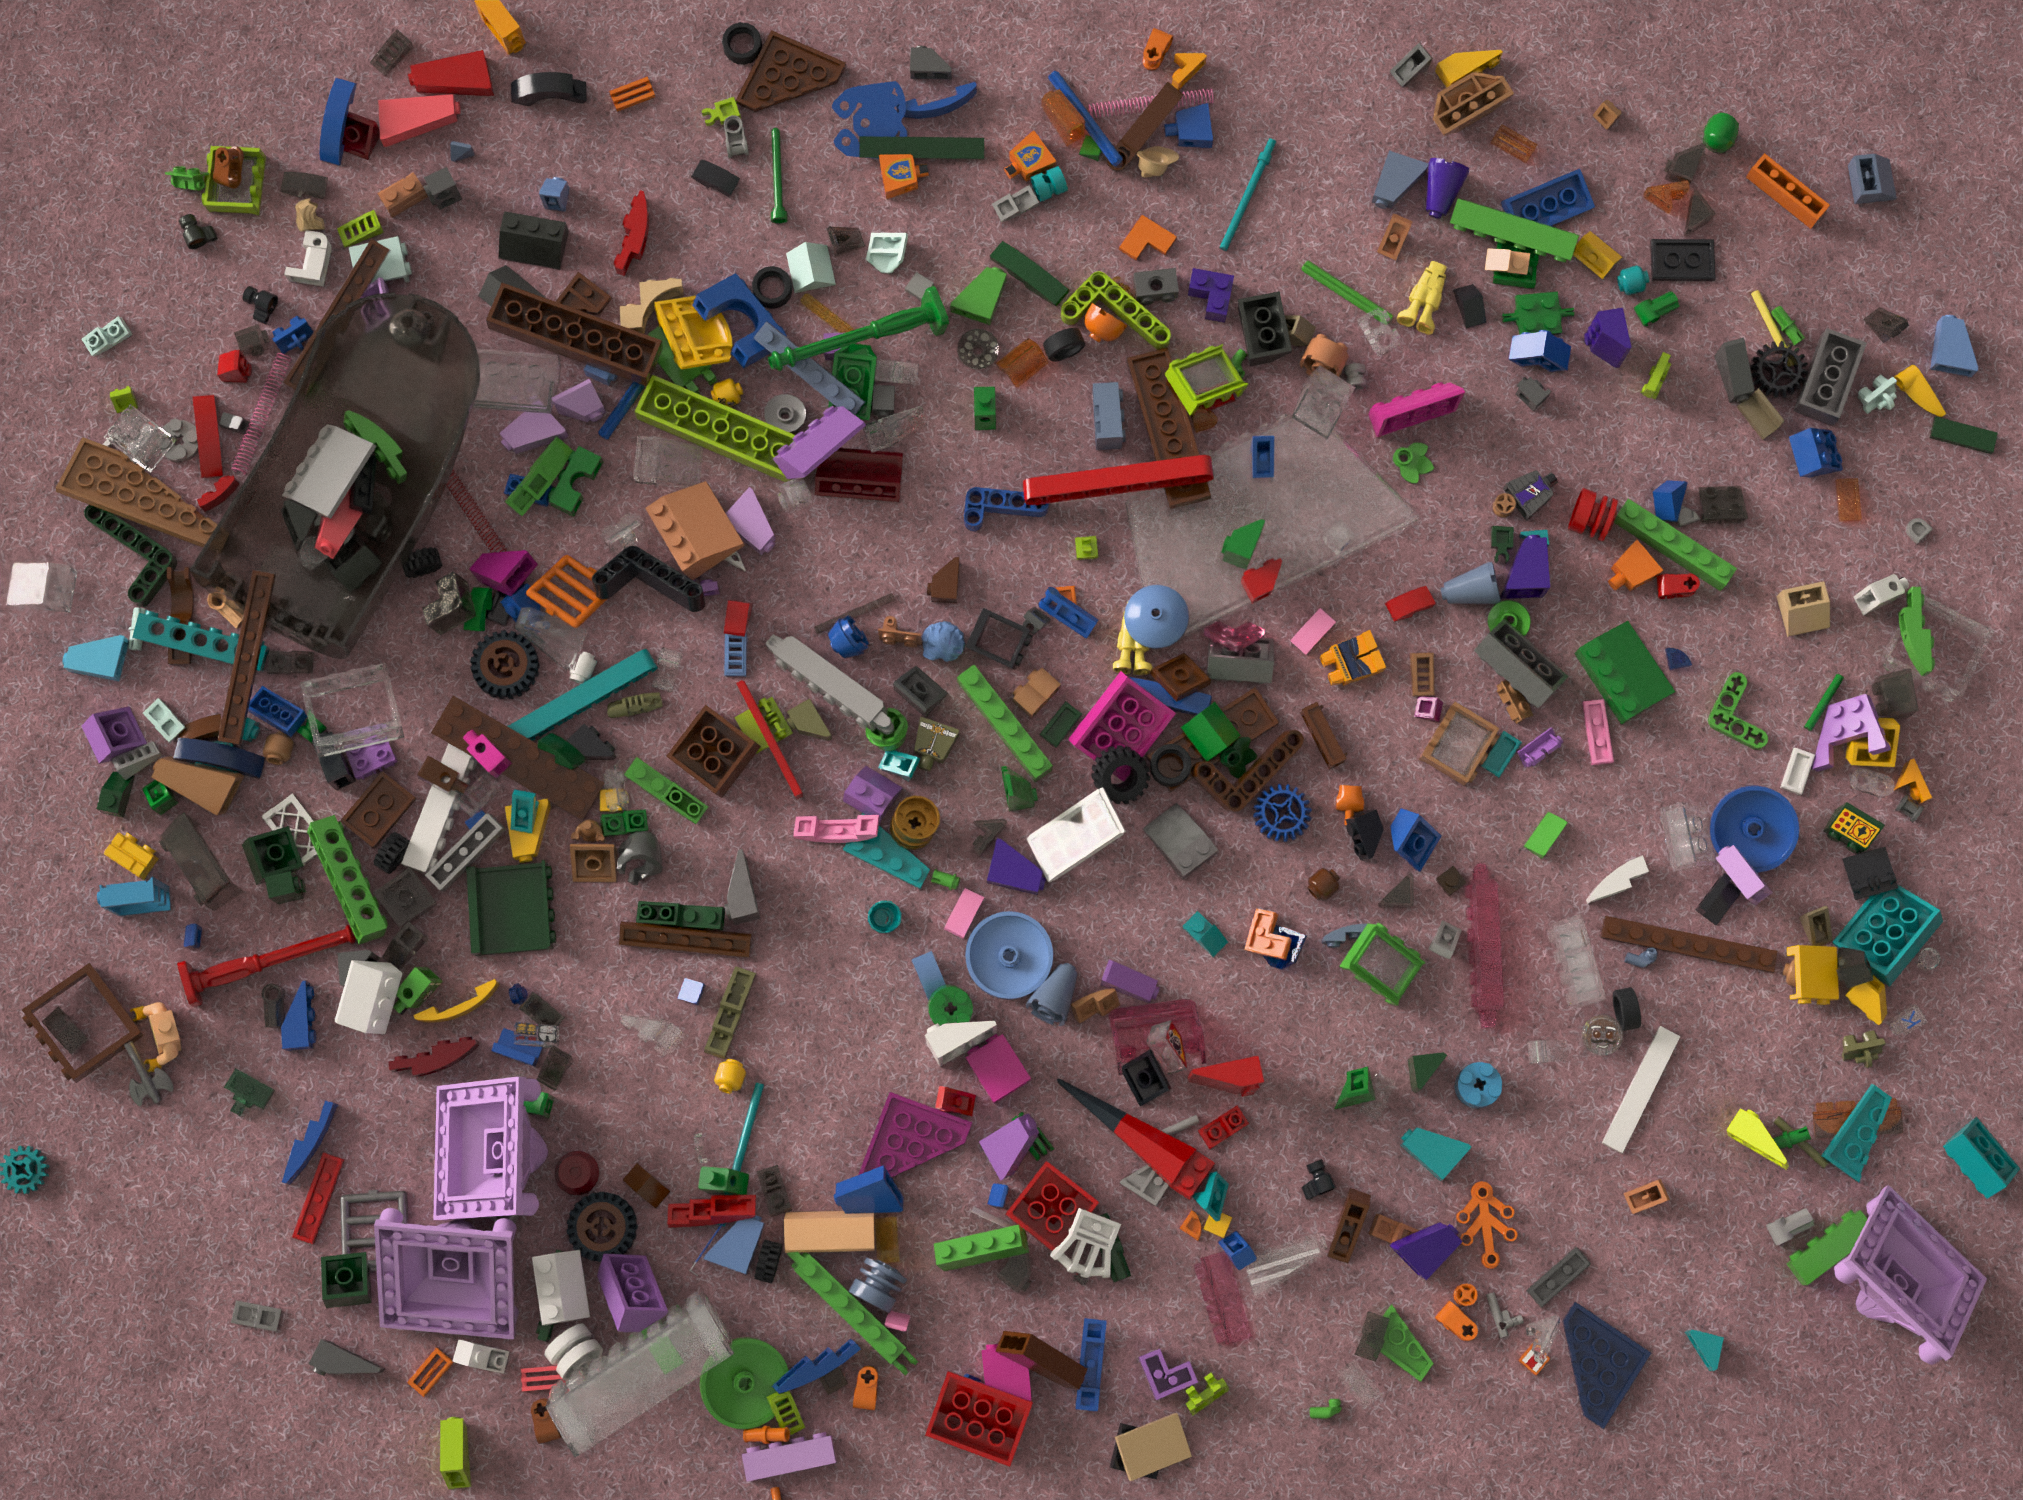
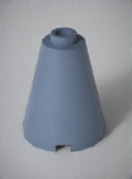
M1487 562L1444 582V587L1440 588L1442 599L1447 600L1448 604H1497L1501 602L1492 562Z
M1069 963L1059 964L1028 999L1026 1008L1028 1009L1030 1006L1033 1009L1032 1015L1051 1025L1054 1022H1060L1058 1026L1065 1025L1078 976L1073 965Z

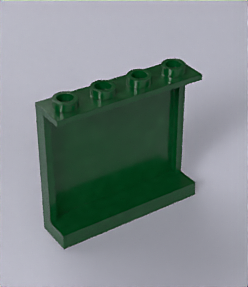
M541 860L542 863L486 868L466 867L471 954L481 956L553 949V943H556V931L552 930L551 922H555L554 908H550V900H554L553 887H549V879H552L551 865L548 866L545 860Z

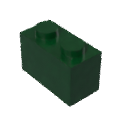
M288 871L265 877L268 897L278 905L304 899L303 892H306L305 882L303 879L300 880V877L293 872Z

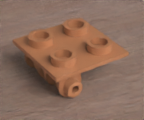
M888 616L884 619L883 629L878 628L879 640H883L884 644L895 645L896 642L904 643V646L912 648L922 645L921 634L898 631L897 620L893 616Z

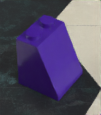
M1530 535L1524 539L1517 551L1501 592V599L1543 598L1550 589L1547 537L1540 538V535Z

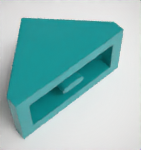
M1693 1329L1685 1331L1708 1370L1715 1371L1718 1369L1724 1337Z

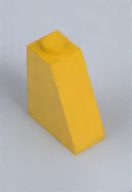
M548 799L537 800L539 801V806L532 833L510 830L512 805L505 806L512 855L520 863L530 862L532 857L538 856L551 809V802Z

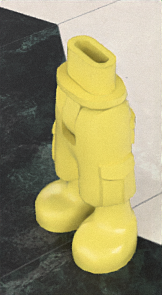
M1431 261L1429 268L1425 269L1418 284L1412 289L1409 296L1410 307L1398 314L1396 320L1399 324L1406 327L1413 326L1417 319L1419 308L1423 306L1424 310L1417 322L1416 329L1427 335L1433 334L1435 324L1432 320V313L1439 309L1442 300L1441 293L1446 279L1444 273L1447 268L1445 265Z
M1123 616L1117 648L1121 651V657L1113 663V671L1116 673L1122 671L1124 674L1131 673L1130 654L1133 650L1135 652L1133 675H1148L1153 666L1151 663L1145 662L1144 653L1149 648L1140 645L1129 635Z

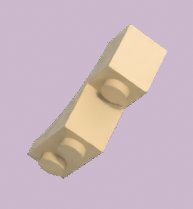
M669 278L661 281L647 280L646 282H639L641 305L628 304L620 306L621 326L645 334L646 324L655 311V302L684 296L682 279Z

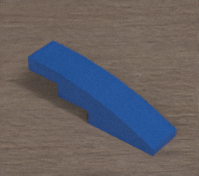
M1130 677L1174 712L1197 715L1211 704L1212 696L1200 692H1195L1176 702L1158 682Z
M325 1101L319 1122L309 1121L304 1141L294 1140L282 1183L291 1185L307 1166L327 1133L338 1104Z
M850 1338L835 1353L827 1347L813 1361L804 1356L775 1382L772 1387L780 1394L808 1384L842 1365L861 1348Z

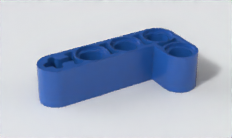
M973 487L966 494L964 525L970 531L979 530L983 525L984 512L1043 517L1048 513L1049 503L1042 504L1041 509H1037V505H1030V508H1027L1028 505L1024 502L1023 492ZM976 495L981 498V501L978 503H973L970 500L972 496ZM994 498H1000L1003 502L1000 505H994L991 501ZM1015 500H1021L1024 504L1021 507H1015L1012 503ZM976 516L979 518V521L972 524L968 521V518Z

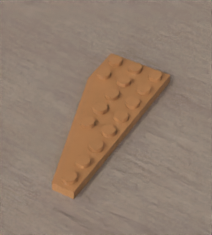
M84 437L79 442L56 486L57 493L219 554L228 537L227 531L210 518H205L193 505H188L176 492L156 477L153 478L145 472L142 466L132 462L125 453Z

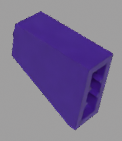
M997 838L987 883L1038 895L1039 890L1043 891L1046 878L1042 877L1043 871L1002 839Z
M1439 1222L1392 1242L1389 1246L1419 1277L1427 1280L1463 1241L1457 1236L1459 1232L1451 1224L1447 1226Z

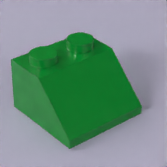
M1260 519L1235 529L1231 537L1227 535L1221 551L1224 554L1223 561L1247 570L1262 533L1265 520Z

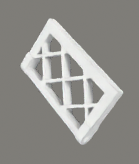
M292 793L263 814L262 818L273 831L283 828L285 815L297 817L295 829L290 828L294 832L293 839L296 844L297 833H307V830L298 829L300 817H303L309 825L314 821ZM293 803L298 810V814L285 813L286 807ZM276 814L282 815L280 827H277L271 820ZM310 837L308 846L296 844V847L307 848V854L301 858L303 866L317 856L314 846H311Z

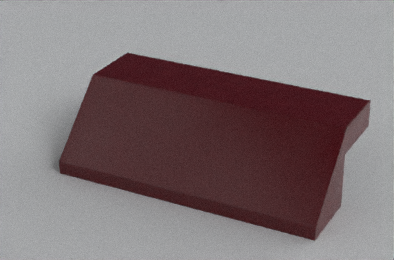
M839 448L817 467L815 495L899 502L903 453Z

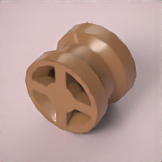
M1508 493L1498 495L1492 506L1493 512L1501 518L1510 516L1515 509L1516 500Z

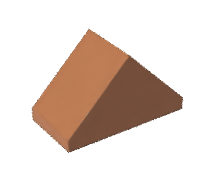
M1661 1179L1624 1193L1632 1214L1670 1200Z

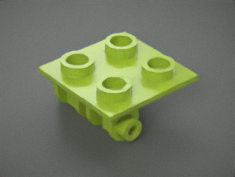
M773 697L763 698L758 701L759 704L757 706L776 742L793 734ZM750 710L734 717L742 732L761 746L757 753L769 747Z

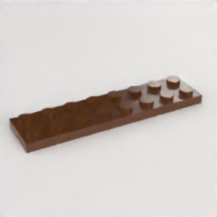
M1168 347L1127 358L1156 461L1199 455L1186 408L1165 376L1169 364L1172 362ZM1207 482L1164 488L1170 509L1211 499Z
M452 696L431 732L433 735L470 756L472 755L467 750L469 744L463 739L464 735L470 730H474L478 736L483 734L512 762L502 773L503 775L541 797L548 799L581 820L585 818L605 784L578 767L571 770L556 764L555 755L539 749L537 743L455 696Z

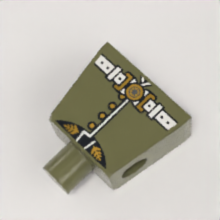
M920 717L914 753L922 756L918 768L930 772L934 761L943 764L956 743L960 730Z

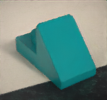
M895 750L885 751L878 768L882 771L898 775L909 782L920 758Z
M514 789L512 794L510 830L527 833L533 832L539 801H536V793Z
M1198 911L1182 926L1212 957L1228 943L1217 926L1209 923Z
M1217 1171L1209 1173L1205 1191L1195 1193L1193 1198L1215 1221H1220L1229 1183Z

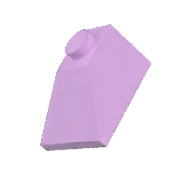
M590 379L551 398L559 414L588 422L591 420L594 422L601 419L603 414L606 413Z

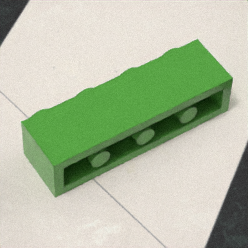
M1849 1210L1841 1216L1843 1221L1837 1225L1832 1223L1824 1229L1826 1234L1820 1238L1815 1236L1806 1243L1808 1247L1801 1252L1799 1249L1789 1256L1791 1260L1786 1264L1803 1286L1809 1285L1851 1253L1867 1221L1866 1216L1861 1210L1855 1212Z
M1019 1224L934 1243L936 1265L944 1272L1029 1253L1026 1231Z

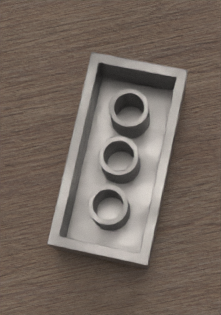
M1826 328L1819 338L1808 374L1805 377L1806 381L1802 385L1793 411L1834 426L1841 417L1867 343Z
M1505 619L1474 650L1481 660L1492 666L1498 675L1503 676L1515 690L1521 692L1527 701L1537 708L1569 677Z

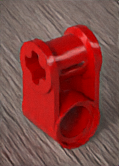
M1662 574L1656 577L1659 599H1665V597L1667 599L1691 597L1700 586L1699 578L1694 574ZM1686 582H1689V585L1692 586L1691 589H1688V586L1685 585Z

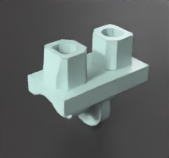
M1879 375L1873 381V387L1876 390L1872 392L1867 387L1862 388L1858 392V399L1863 403V410L1868 414L1876 407L1879 410L1884 407L1888 410L1894 408L1893 400L1897 398L1894 384L1897 383V380L1894 377L1888 380L1884 376Z

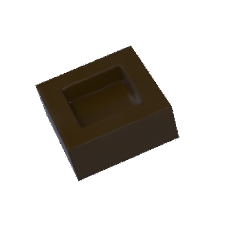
M1454 866L1435 879L1448 896L1467 883Z
M839 1366L819 1378L828 1395L848 1384Z

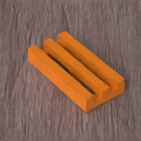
M648 76L609 91L617 112L656 97ZM649 90V93H647V94L641 95V96H639V97H636V98H633V99L628 100V101H626V102H623V103L618 104L619 101H622V100H625V99H627V98L636 96V95H638V94H640V93H643V92H646V91Z
M436 1347L407 1383L425 1397L454 1362ZM438 1354L440 1356L438 1361L418 1384L414 1383ZM445 1360L447 1363L426 1388L422 1390L421 1387Z

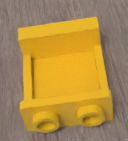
M1810 945L1787 947V956H1795L1796 994L1790 995V1000H1798V1004H1811V1001H1817V1005H1830V1001L1838 1000L1837 947Z

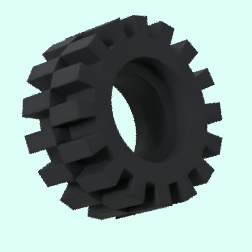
M425 547L421 550L416 549L415 552L411 551L409 554H405L400 560L405 577L408 578L428 575L431 572H436L443 566L438 549L435 547Z
M397 832L391 833L386 838V841L382 843V847L378 849V854L375 855L373 860L374 865L387 874H391L401 864L410 841Z
M764 1240L754 1279L772 1284L779 1264L782 1244Z

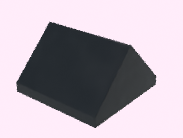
M1151 1049L1120 1067L1140 1107L1170 1092L1172 1089Z

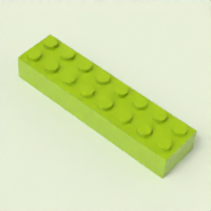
M655 375L651 376L635 410L638 420L790 485L792 484L794 479H787L773 458L778 455L777 451L786 444L789 446L793 442L794 434Z

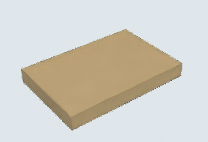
M1173 1413L1115 1437L1130 1481L1192 1457L1178 1413Z

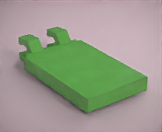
M658 326L647 334L662 340L663 350L657 363L674 384L700 394L698 387L692 381L700 374L710 386L717 382L716 376L709 369L711 365L680 369L673 360L674 354L662 327Z

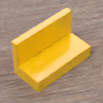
M1591 231L1580 239L1573 256L1602 279L1622 258V256Z

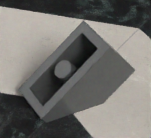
M926 46L911 47L910 79L952 80V68L932 48H927Z

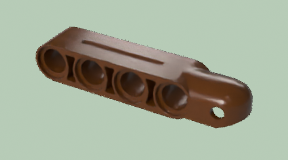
M1167 82L1115 146V149L1122 157L1123 164L1121 168H1114L1107 159L1110 169L1114 171L1123 170L1183 97L1184 94L1171 83Z

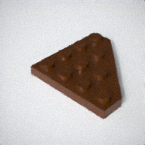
M771 30L735 100L736 104L756 112L838 83L846 67V62Z

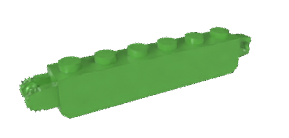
M798 1252L787 1253L794 1261L791 1265L794 1271L883 1358L906 1376L908 1374L907 1368L896 1359L901 1354H904L911 1364L916 1365L918 1363L906 1350L907 1347L811 1254L804 1252L802 1255Z

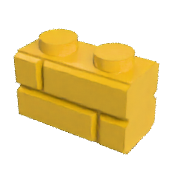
M117 833L112 843L104 851V855L144 880L159 859L154 855L156 851L146 844L143 847L136 844L138 839L129 833H126L125 836Z

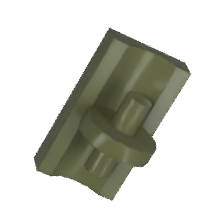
M1874 1030L1863 1033L1862 1038L1864 1042L1857 1043L1855 1035L1844 1036L1842 1040L1844 1048L1842 1052L1843 1061L1855 1059L1856 1064L1863 1063L1866 1068H1871L1872 1061L1878 1060V1054L1882 1053V1047L1886 1044L1884 1038L1879 1039Z

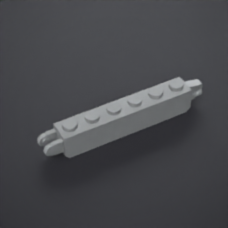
M773 634L767 640L765 645L774 654L775 663L782 670L788 669L797 681L801 682L803 680L808 684L807 687L815 694L821 693L826 702L832 706L836 704L845 716L850 717L851 715L854 717L856 723L863 729L869 728L871 731L878 729L888 735L893 733L894 725L891 718L887 716V710L883 701L795 637L790 636L782 639Z

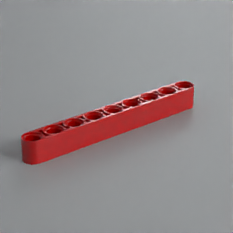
M1198 455L1028 478L1023 481L1024 502L1027 505H1040L1205 483L1214 479L1212 458L1209 455Z

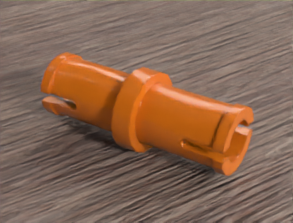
M763 1426L762 1428L744 1429L743 1431L745 1443L762 1442L763 1444H770L776 1441L787 1442L790 1439L788 1427L771 1428L770 1426Z

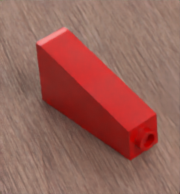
M483 50L410 65L409 82L411 86H415L416 91L419 93L494 96L487 59Z

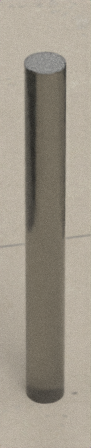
M890 593L814 626V630L818 635L831 629L839 618L843 619L849 615L854 619L895 601V598Z

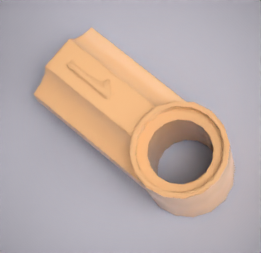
M228 590L212 591L207 598L208 605L222 614L236 629L240 628L245 609L234 600L232 593ZM219 595L223 597L222 605L218 602Z

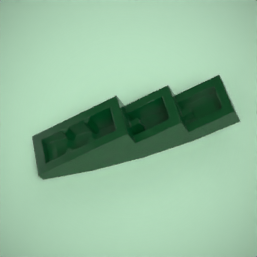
M1004 241L990 254L992 261L1005 268L1012 277L1024 283L1027 289L1054 306H1057L1070 292L1067 287L1042 267Z

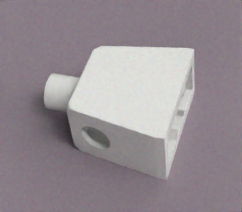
M1893 574L1868 585L1856 594L1854 599L1864 616L1895 601L1905 593V589L1909 588V583L1905 577L1898 579L1897 575Z

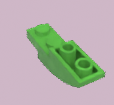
M350 410L346 411L343 421L346 429L349 432L352 431L354 435L376 445L374 449L375 456L379 462H384L389 477L392 480L395 479L398 484L404 482L407 472L399 462L403 451L396 442L369 419Z
M556 436L529 468L530 472L505 500V503L520 516H523L536 500L538 501L549 488L573 450Z
M1911 587L1906 592L1907 607L1898 612L1899 626L1909 658L1920 675L1927 676L1935 666V659L1932 657L1931 649L1934 647V637L1931 636V629H1922L1925 625V616L1922 615L1924 594H1921V587Z
M638 757L635 758L624 776L640 786L641 789L695 825L708 808L703 802L664 777Z

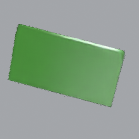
M1547 812L1524 847L1542 859L1568 822Z

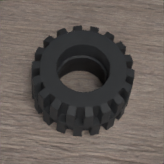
M1117 745V749L1111 746L1108 747V752L1103 750L1101 752L1102 756L1095 759L1097 764L1092 765L1094 773L1091 776L1095 787L1098 790L1103 787L1110 801H1114L1115 804H1120L1121 801L1124 804H1129V800L1133 802L1138 800L1136 796L1140 795L1142 797L1144 794L1142 790L1144 788L1147 789L1149 786L1146 781H1150V775L1148 774L1150 770L1145 760L1135 750L1127 746L1124 748L1122 745ZM1123 765L1130 766L1131 772L1126 781L1120 784L1111 783V775L1116 768Z

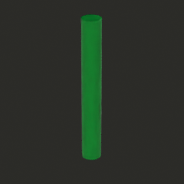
M1836 674L1804 726L1808 731L1813 730L1844 679L1842 675Z

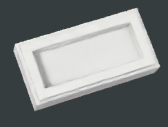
M1793 748L1780 788L1801 796L1815 754Z

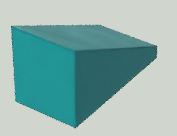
M1548 530L1520 532L1519 537L1522 539L1530 535H1540V538L1547 537L1548 548Z

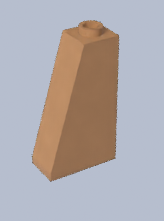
M171 756L158 759L153 766L154 772L152 774L153 779L217 816L227 812L244 778V775L241 773L196 762L192 764L174 760Z

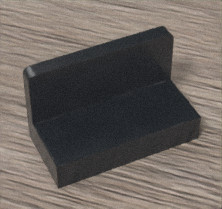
M1726 873L1718 878L1695 909L1714 925L1720 922L1741 894V891L1729 882L1731 878Z

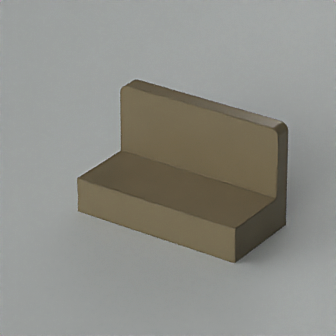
M1757 389L1749 397V400L1743 401L1737 406L1738 410L1762 440L1778 430L1785 422L1760 389Z

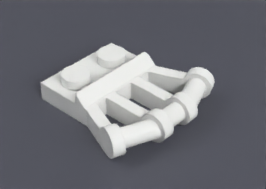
M1079 1208L1072 1227L1069 1229V1235L1051 1252L1050 1256L1063 1264L1068 1272L1080 1273L1081 1277L1102 1276V1278H1109L1111 1250L1121 1224ZM1078 1239L1072 1258L1069 1259L1064 1252ZM1086 1243L1092 1244L1086 1263L1084 1265L1079 1264ZM1102 1248V1266L1093 1267L1098 1252Z

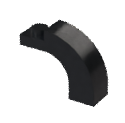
M540 72L525 75L511 83V103L531 106L544 99H563L580 104L587 101L586 82L573 79V74L561 72Z

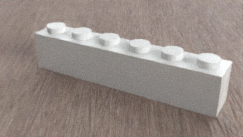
M448 743L441 763L457 771L460 774L459 779L469 784L470 778L467 777L470 770L475 769L477 760ZM443 776L441 781L447 783L450 781V778ZM431 786L401 864L404 867L426 874L438 862V859H436L437 854L444 849L446 839L444 838L446 831H450L454 823L453 813L455 810L458 811L462 802L460 794L451 791L448 795Z

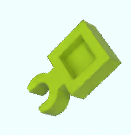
M734 97L714 103L716 109L705 108L702 110L703 116H711L710 119L705 120L706 126H712L716 120H720L722 125L725 119L731 115L738 116L741 119Z

